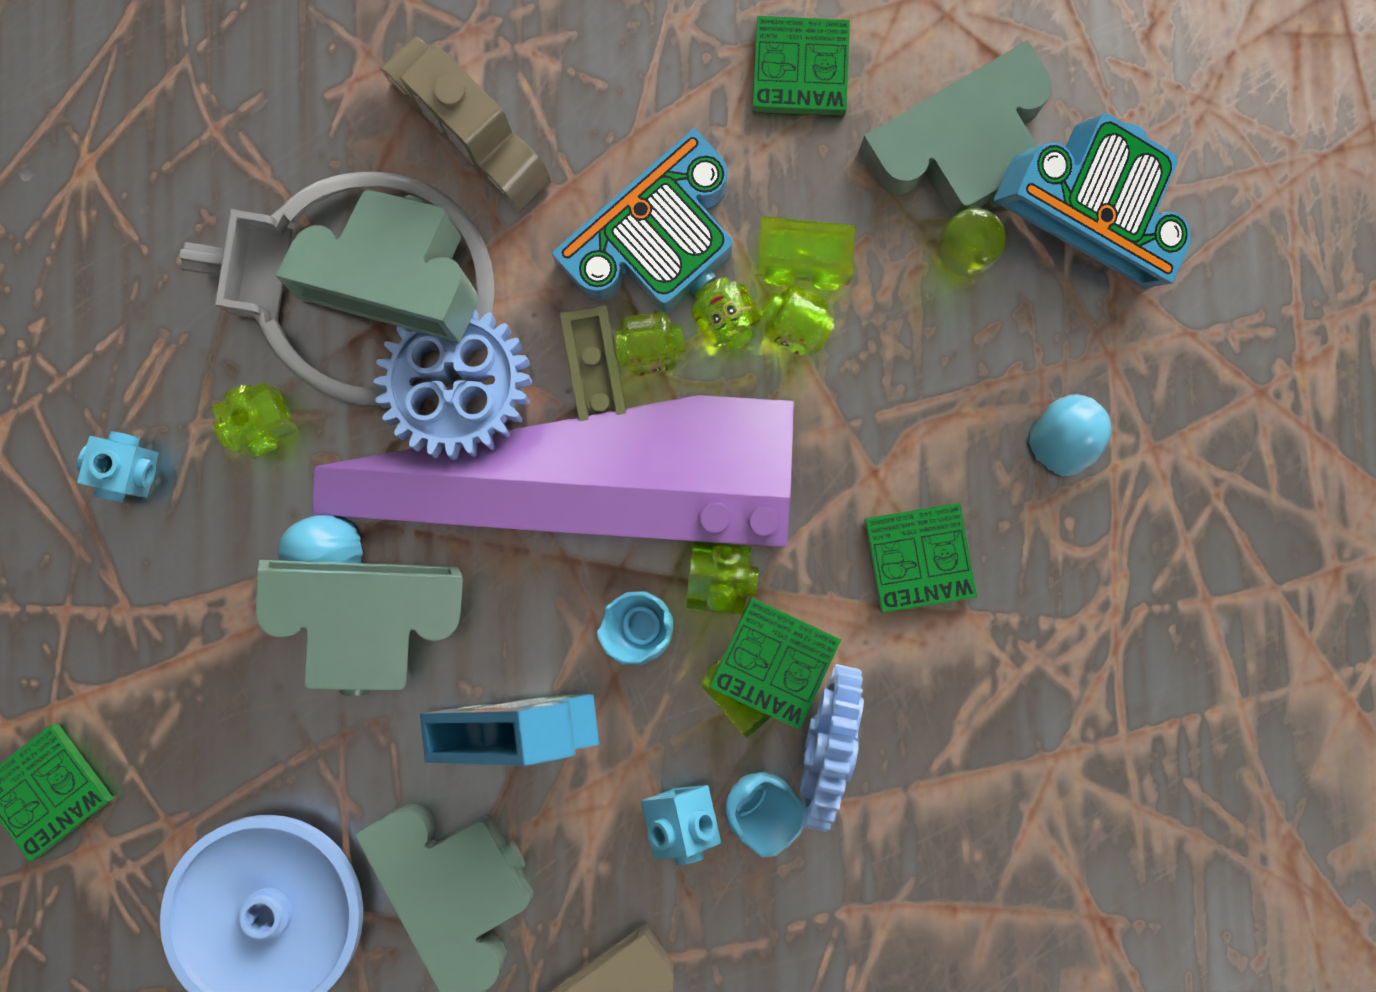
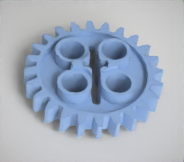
M475 309L460 343L413 330L409 332L402 327L396 328L399 336L402 338L399 344L387 341L384 343V346L393 355L391 359H377L376 364L386 371L387 375L373 379V383L379 389L387 392L375 398V401L382 408H391L382 416L383 420L388 425L398 424L394 434L399 439L404 440L411 436L409 446L415 451H420L427 443V453L431 457L437 459L443 447H445L448 457L452 460H457L460 447H464L473 458L477 456V443L481 441L491 450L495 448L492 438L495 432L507 438L511 436L509 430L504 425L508 419L515 422L522 421V417L514 407L516 404L526 405L530 403L527 395L519 391V388L532 385L529 375L519 373L530 366V362L525 355H516L523 346L518 338L508 340L511 330L506 323L495 328L496 319L492 313L488 312L479 321L478 312ZM480 349L488 351L487 359L484 363L476 367L467 366L468 357L471 353ZM434 350L440 351L439 360L435 365L429 368H421V359L426 353ZM458 374L462 380L455 381L453 389L449 390L443 383L453 382L454 375ZM491 377L495 378V382L490 385L475 382L488 380ZM415 379L428 381L412 386V381ZM479 395L487 396V405L481 412L467 414V404L473 397ZM433 396L439 398L438 407L433 413L425 416L420 415V405L425 399Z
M835 665L831 676L828 678L827 689L822 691L817 715H814L810 720L805 744L806 751L803 755L804 771L800 786V797H802V802H804L801 811L803 827L824 832L830 831L831 824H834L836 812L839 811L846 781L850 782L853 776L858 753V729L863 710L862 689H860L863 678L859 669Z

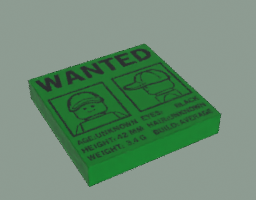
M757 16L753 112L845 116L847 111L850 20Z
M960 503L864 519L880 613L977 597Z
M750 596L711 679L709 688L800 730L841 639Z
M59 724L48 726L0 764V823L29 862L39 859L114 800L113 796Z

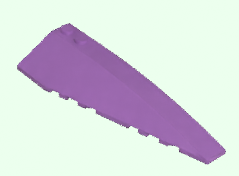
M697 395L627 408L626 414L617 415L616 411L589 415L588 420L585 421L573 418L509 430L511 435L509 438L497 432L492 435L495 448L491 450L481 441L477 443V456L473 458L464 447H460L457 460H452L448 457L445 447H443L436 459L427 453V446H424L418 452L411 448L314 466L312 514L520 530L787 547L794 401Z

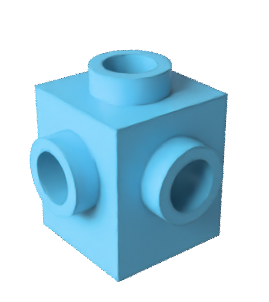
M110 431L108 440L89 435L88 443L83 447L78 457L77 469L79 477L77 483L95 487L94 497L124 503L126 494L147 498L155 477L159 452L138 447L139 437Z
M708 785L674 788L641 800L647 836L654 859L674 858L676 865L690 864L704 858V850L721 844Z

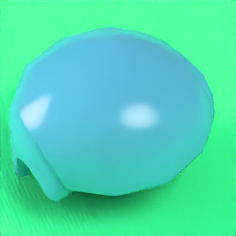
M646 591L626 592L605 607L601 626L597 630V638L605 654L621 664L644 665L661 656L670 644L674 628L673 616L670 614V609L665 602Z

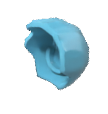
M1079 394L1061 397L1045 409L1041 418L1030 431V440L1028 442L1032 452L1035 454L1036 460L1045 465L1048 470H1053L1055 474H1059L1062 477L1078 475L1093 465L1104 453L1111 437L1110 417L1105 409L1090 397Z
M310 516L294 523L285 531L278 544L279 560L361 563L363 555L360 543L361 537L357 534L354 523L342 516Z
M766 772L753 773L739 779L738 783H735L731 788L725 804V816L728 825L734 835L761 858L777 856L786 847L790 846L791 842L801 834L803 829V823H801L803 803L795 795L787 782L778 776Z

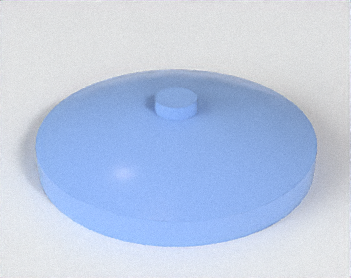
M257 815L238 819L215 829L196 842L184 854L173 870L164 891L160 911L161 940L165 955L175 976L188 992H327L339 980L354 957L363 925L362 892L355 871L343 851L331 838L310 824L278 815Z

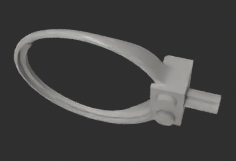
M357 172L332 176L303 188L271 216L231 209L224 248L190 242L184 243V249H180L179 258L182 260L181 270L220 276L215 301L216 306L232 315L254 318L275 355L290 371L312 388L330 397L349 403L379 406L375 398L387 391L379 388H366L345 384L320 373L294 350L278 323L284 284L275 275L291 243L293 230L287 228L290 221L296 223L308 210L319 202L350 189L386 187L411 193L432 205L442 207L465 239L471 252L477 277L478 301L476 310L479 321L488 312L492 313L495 289L492 263L487 247L473 221L460 206L438 189L420 180L400 174ZM474 351L473 353H471V355L468 357L467 364L469 363V361L471 360V358L474 356V354L476 353V351ZM416 379L412 381V386L428 381Z

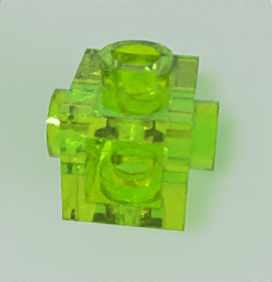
M262 382L254 387L242 385L233 388L223 395L224 401L211 406L217 421L213 422V429L223 447L230 448L231 451L244 455L250 454L252 458L275 450L278 447L276 441L298 431L279 389L266 382Z
M693 541L686 609L742 615L747 595L756 596L759 567L750 566L751 547L727 543Z

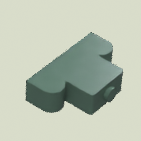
M1027 40L867 133L863 137L859 152L878 183L887 192L898 195L909 193L918 186L924 173H926L951 214L956 216L955 218L960 219L958 217L968 215L969 213H966L968 209L970 211L976 210L988 202L993 207H996L999 204L993 200L1012 159L1021 152L1038 146L1025 124L1031 122L1047 102L1052 92V81Z
M366 190L361 194L339 239L329 228L320 225L307 227L298 233L275 275L297 299L457 343L461 342L478 301L476 290L456 261L452 260L461 240V235L442 207L428 204L416 196L406 195L402 198L373 190Z
M259 560L256 619L264 632L280 638L292 636L299 632L302 627L307 629L305 686L309 689L339 690L340 694L346 696H364L369 693V690H402L406 686L410 631L415 630L419 636L431 641L443 640L453 634L460 620L463 576L458 567Z
M412 803L396 809L356 833L357 841L438 991L485 992L495 983L506 962L504 943L497 935L488 931L524 911L533 897V890L521 870L525 867V861L517 845L512 840L509 842L505 841L496 822L489 814L479 817L437 841L434 839L437 823L433 813L421 804Z

